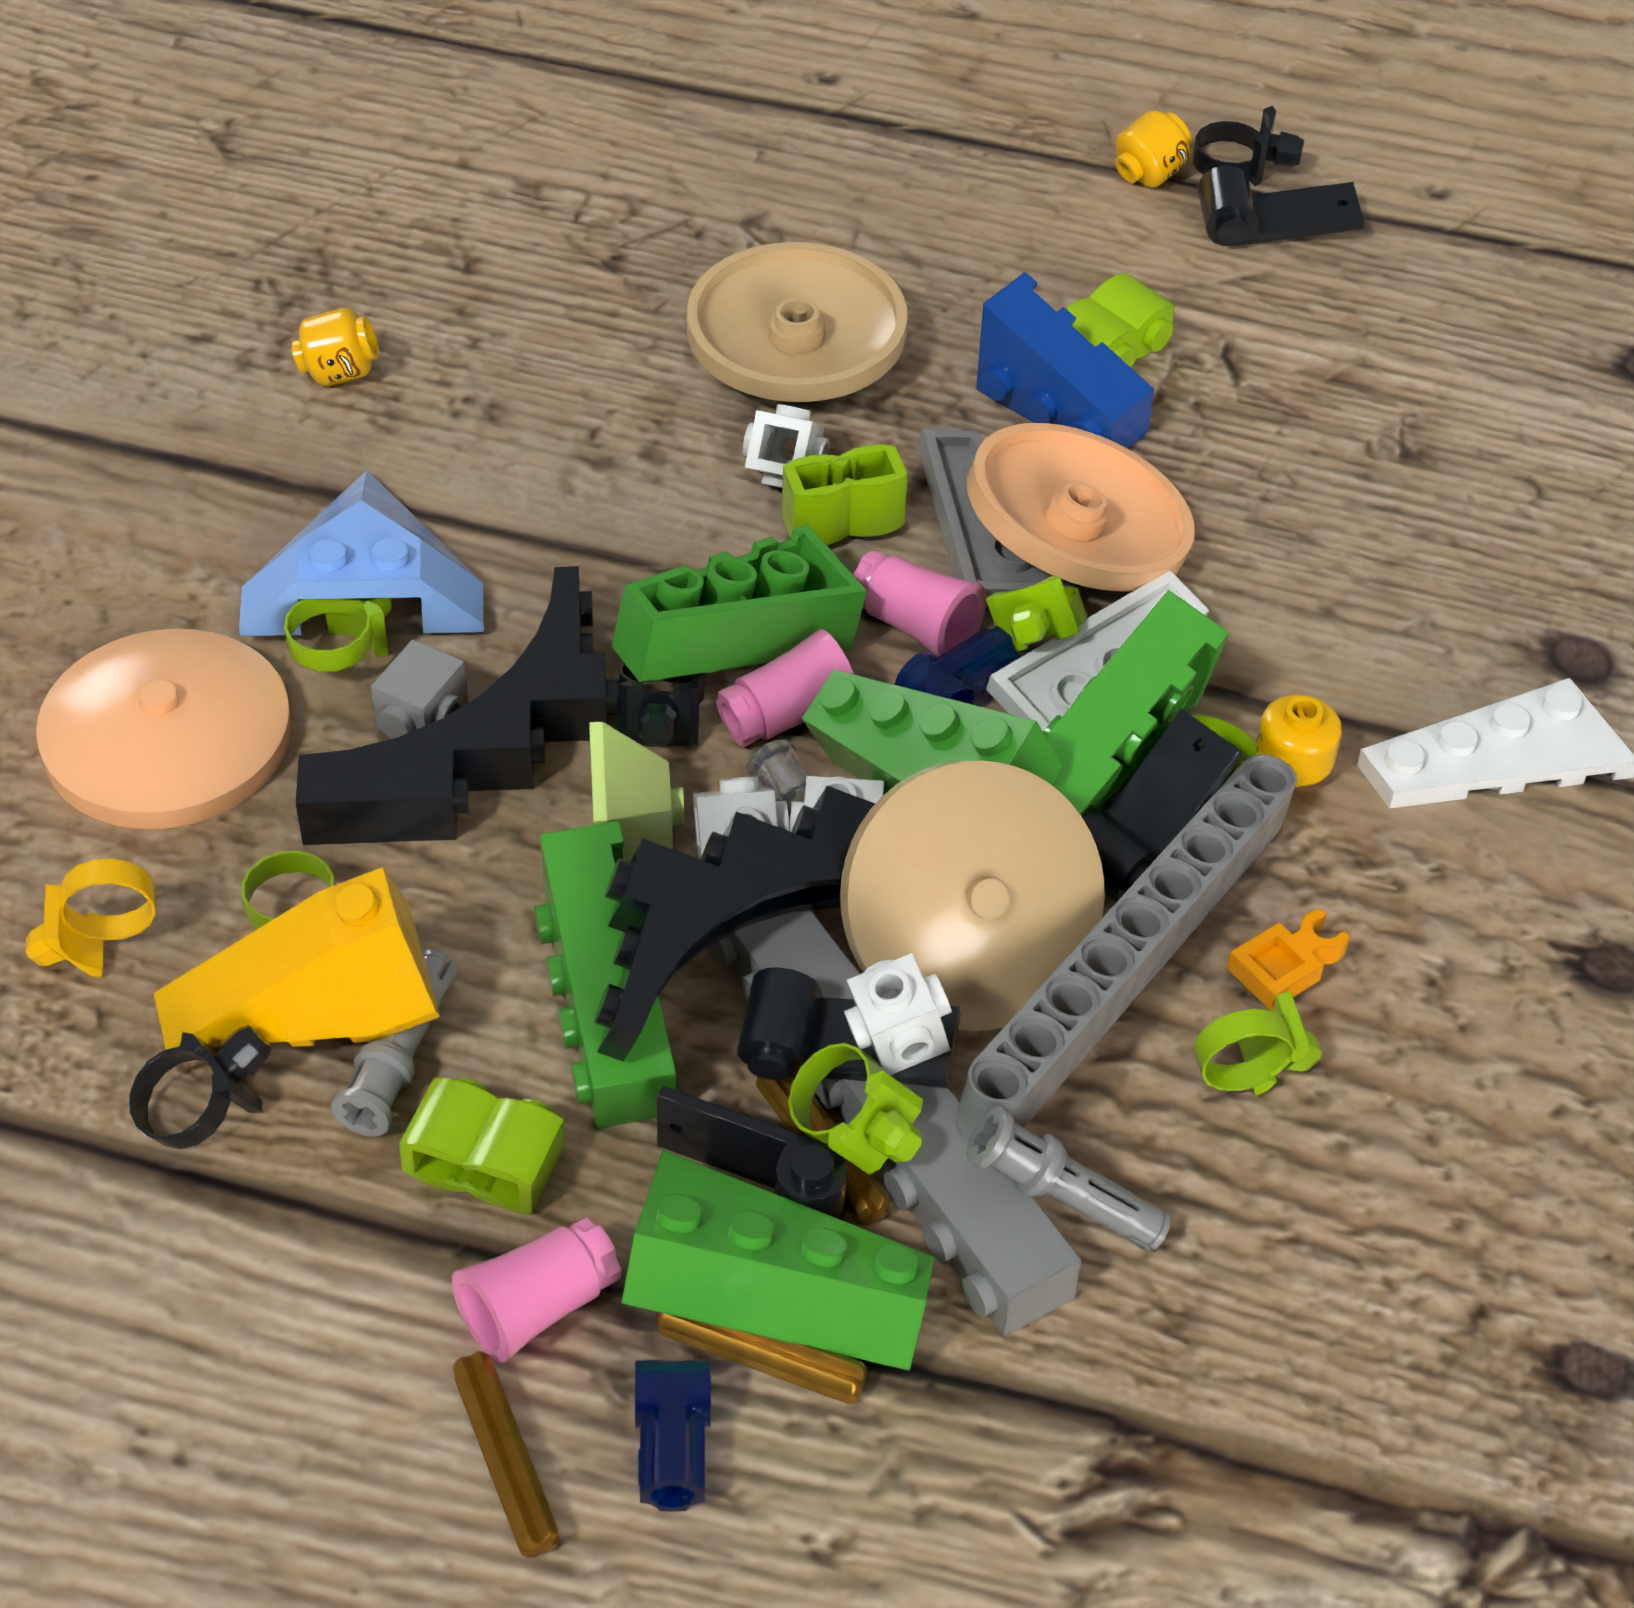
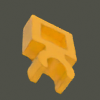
M1323 909L1313 910L1303 917L1300 929L1293 934L1278 922L1230 951L1227 969L1269 1010H1272L1275 1006L1276 995L1291 991L1292 996L1295 997L1319 982L1324 965L1333 964L1344 957L1350 935L1343 931L1333 938L1327 939L1318 936L1317 934L1323 931L1327 913Z

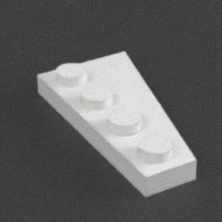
M1169 570L1159 578L1144 584L1088 617L1078 627L1080 632L1060 640L1053 638L990 675L986 690L1008 714L1035 720L1041 730L1044 731L1057 715L1063 716L1075 702L1083 687L1101 671L1168 589L1205 616H1207L1209 609Z
M1568 678L1362 748L1357 767L1390 809L1462 800L1467 798L1470 790L1489 788L1498 790L1499 795L1523 792L1526 783L1556 780L1558 787L1584 784L1586 776L1610 773L1612 780L1634 778V754L1574 682Z

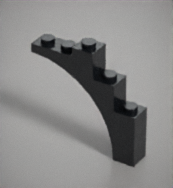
M579 566L554 568L550 602L536 635L515 664L480 696L443 719L397 738L350 750L299 755L295 804L303 845L457 840L458 814L469 813V791L534 789V764L546 762L545 742L590 741L589 722H604L608 725V715H618V677L606 678L605 653H594L593 634H582V627H593L592 590L580 591Z
M826 786L813 808L806 805L802 806L792 832L736 812L723 835L714 831L711 833L701 860L643 838L630 862L619 858L611 875L605 897L616 901L608 927L623 932L613 959V964L622 967L623 971L618 986L608 983L595 1016L594 1023L605 1027L597 1053L624 1062L641 1034L656 998L670 979L705 948L750 924L790 912L841 907L840 888L845 858L859 825L875 803Z

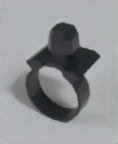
M1270 106L1263 110L1260 132L1249 125L1233 121L1210 123L1201 128L1195 137L1193 164L1203 175L1212 168L1222 165L1238 167L1247 174L1248 180L1254 186H1257L1262 182L1267 161L1275 162L1274 166L1293 167L1300 165L1304 140L1297 135L1282 131L1280 135L1273 134L1276 109ZM1219 141L1235 142L1253 150V156L1249 161L1239 163L1224 162L1210 157L1201 148L1209 143Z
M623 662L619 667L618 731L641 745L688 747L698 745L699 704L704 699L705 673L662 680L681 683L675 685L674 691L644 689V682H639Z
M251 1025L238 1028L221 1042L223 1048L220 1051L194 1034L182 1032L179 1047L163 1050L148 1060L135 1077L129 1094V1107L136 1127L163 1146L183 1149L196 1146L212 1136L224 1121L230 1102L235 1103L248 1113H263L262 1100L243 1077L247 1073L252 1076L268 1059L272 1046ZM198 1060L209 1065L214 1073L212 1074V1094L208 1106L200 1118L181 1133L169 1136L155 1135L148 1119V1103L153 1089L166 1072L180 1063Z

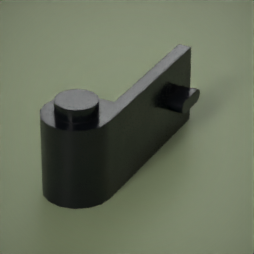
M1231 165L1212 168L1199 181L1198 194L1208 237L1214 243L1222 246H1237L1364 229V219L1354 182L1252 195L1247 174L1242 169Z
M1180 709L1109 810L1104 812L1100 809H1093L1082 816L1099 852L1103 869L1105 894L1115 902L1125 894L1215 794L1244 753L1183 709ZM1204 741L1205 744L1200 746L1199 743Z
M781 967L759 970L752 979L737 1046V1056L748 1065V1070L752 1074L768 1080H782L787 1078L788 1075L796 1076L801 1066L814 1053L828 1045L846 1043L858 1048L844 1014L845 1010L856 1006L853 999L824 997L817 982L802 972ZM950 1006L952 1013L940 1017L951 1050L890 1076L901 1084L948 1087L961 1016L959 1006ZM872 1046L862 1050L880 1065ZM863 1059L847 1061L834 1068L825 1078L867 1081L865 1061Z
M662 1086L657 1095V1146L775 1189V1194L845 1221L848 1169L845 1159L830 1149L827 1144Z

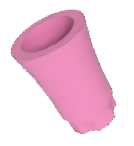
M877 550L865 554L853 573L854 577L867 590L863 608L866 609L870 616L893 626L915 639L944 661H952L958 658L970 646L982 624L987 603L985 598L987 596L985 588L979 583L950 577L916 565L896 555L889 557Z
M818 629L791 650L764 666L737 678L734 685L719 691L716 704L721 719L728 728L733 740L739 746L745 747L760 738L768 740L790 728L803 724L802 717L833 669L854 674L846 655L832 635L824 629Z
M586 1217L569 1228L560 1226L540 1238L494 1259L455 1271L452 1274V1290L458 1310L473 1338L483 1351L491 1356L492 1360L497 1363H504L535 1336L567 1314L597 1298L601 1289L608 1287L621 1278L622 1269L617 1260L615 1246L601 1225L594 1224Z

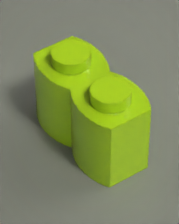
M1120 273L1109 278L1090 297L1079 299L1066 307L1076 317L1072 326L1095 347L1103 342L1129 367L1133 366L1135 359L1142 358L1152 351L1157 352L1169 342L1174 330L1172 321L1175 305L1128 273Z
M882 444L866 445L849 450L841 456L811 455L795 459L784 465L782 519L789 537H791L792 529L808 524L826 545L846 538L848 535L874 537L893 532L904 526L908 473L896 446Z
M434 1078L399 1143L402 1171L416 1180L436 1188L453 1192H467L487 1204L516 1213L532 1214L565 1147L564 1119L556 1115L549 1106L538 1100L498 1099L484 1085L472 1079Z

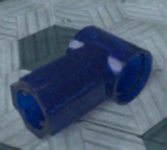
M995 626L992 629L984 628L939 657H936L930 651L916 654L902 667L894 685L974 705L975 698L987 691L986 688L990 675L1021 658L1013 645L1012 637L999 626Z
M711 1359L636 1360L635 1426L640 1428V1449L638 1452L640 1503L650 1504L659 1511L664 1512L687 1511L690 1506L705 1502V1427H711Z

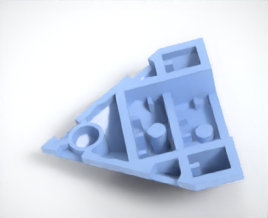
M366 470L242 586L239 632L240 636L285 635V616L291 607L301 599L421 597L423 633L484 632L483 582ZM302 624L297 627L292 635H301Z

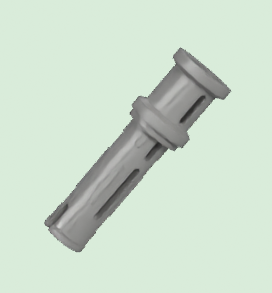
M425 949L422 950L438 1007L449 984L457 974V966L451 960L447 962L443 972L439 973L448 955L438 950ZM431 1020L381 1040L371 1041L358 1050L354 1059L356 1071L347 1088L337 1092L331 1102L330 1109L333 1116L341 1125L350 1131L371 1137L383 1135L388 1131L393 1118L390 1109L399 1091L406 1090L414 1079L415 1065L412 1058Z
M996 1106L987 1111L971 1133L966 1150L967 1161L979 1169L990 1166L1014 1179L1017 1190L1027 1196L1039 1197L1046 1194L1090 1220L1121 1235L1146 1252H1150L1151 1248L1155 1250L1164 1241L1171 1224V1216L1168 1211L1150 1202L1148 1203L1110 1179L1076 1162V1160L1067 1156L1062 1141L1050 1134H1044L1039 1137L1016 1124L1013 1114L1003 1107Z

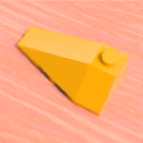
M383 867L318 891L153 993L166 1050L179 1047L182 1032L194 1034L220 1051L223 1048L221 1042L238 1028L246 1025H251L258 1030L268 1043L288 1042L292 1047L314 1046L315 1040L346 1037H349L353 1043L381 1040L440 1017L409 903Z

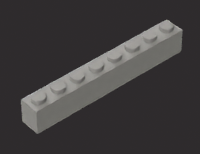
M811 910L790 912L747 925L709 946L711 954L718 965L722 968L730 967L740 980L741 990L746 1002H748L753 976L759 970L765 968L781 967L802 972L817 982L823 996L826 998L853 999L847 980L860 975ZM824 1078L815 1092L821 1105L827 1110L834 1108L847 1125L861 1111L868 1097L864 1093L866 1081ZM903 1084L923 1099L922 1110L913 1122V1125L919 1129L922 1145L910 1161L894 1162L888 1158L880 1168V1171L884 1175L886 1189L894 1204L902 1211L909 1209L921 1225L925 1243L931 1254L942 1264L948 1262L961 1279L963 1293L973 1311L982 1318L988 1316L1001 1335L1005 1337L1075 1299L1081 1259L1034 1198L1017 1190L1014 1179L990 1166L979 1169L967 1161L966 1150L969 1140L962 1135L957 1125V1112L960 1103L949 1088Z

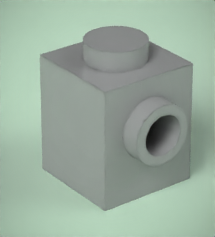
M413 639L370 686L376 729L383 731L392 739L443 719L468 703L464 661Z

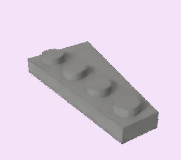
M922 429L918 449L954 578L981 584L985 588L986 596L989 597L997 592L1022 589L1053 576L1029 564L1007 549L985 528L973 510L967 493V475L975 454L983 442L977 430ZM1061 579L1064 587L1072 586L1078 588L1080 594L1081 590L1077 584Z

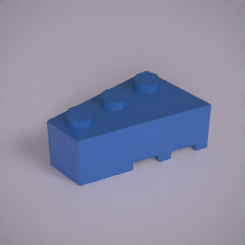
M1022 273L984 302L977 391L1033 423H1049L1074 427L1107 438L1127 449L1148 432L1154 388L1103 342L1095 347L1072 326L1076 317L1065 307L1056 312L1033 290L1038 283L1028 273Z

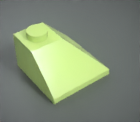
M589 722L594 825L614 821L620 822L624 840L623 860L628 862L631 861L642 838L673 849L672 826L685 825L683 787L670 788L669 762L606 723Z

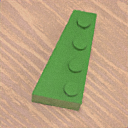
M807 524L792 529L789 540L778 543L773 537H768L753 542L751 553L735 558L725 551L710 556L707 567L696 571L683 565L624 585L612 648L639 682L662 681L666 678L699 673H715L720 670L752 665H765L794 648L818 629H824L830 633L843 652L851 651L867 590Z
M1169 589L1101 671L1083 687L1075 702L1063 716L1057 715L1043 731L1064 766L1052 786L1059 790L1073 804L1081 816L1093 809L1102 810L1137 771L1162 736L1166 725H1170L1180 709L1189 714L1200 702L1230 633Z
M834 669L802 717L806 726L833 763L858 779L884 781L883 795L896 784L923 769L953 761L980 760L1000 762L1029 771L1046 780L1051 785L1054 784L1064 767L1035 720Z
M614 821L540 834L545 904L535 905L534 914L540 944L552 943L555 953L553 956L546 957L552 996L565 995L567 1008L558 1009L565 1050L577 1048L580 1062L571 1063L572 1081L577 1103L590 1102L596 1129L657 1118V1095L662 1086L676 1090V1071L659 996L654 1001L642 1032L624 1062L597 1053L605 1027L594 1023L595 1016L608 983L618 986L623 971L622 967L613 964L614 955L623 932L608 927L616 901L605 897L615 865L619 858L623 859L624 840L620 822Z
M662 1150L634 1232L622 1304L789 1343H800L844 1356L910 1371L927 1302L934 1256Z

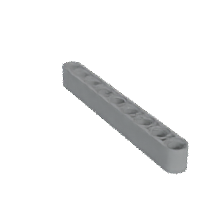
M1263 754L1246 759L977 1056L968 1070L957 1112V1125L962 1135L969 1140L978 1121L987 1111L996 1106H1001L1013 1114L1014 1122L1023 1128L1029 1123L1279 833L1297 783L1296 773L1288 763L1275 756Z

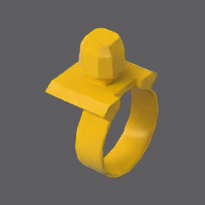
M110 858L94 859L75 866L65 874L61 885L45 884L44 923L30 931L26 937L25 952L28 958L39 966H49L66 959L87 975L102 978L104 941L122 940L137 935L151 925L156 915L154 879L144 868L132 862ZM100 884L130 887L143 894L148 900L138 909L120 915H100L89 912L82 915L74 911L66 902L78 890Z

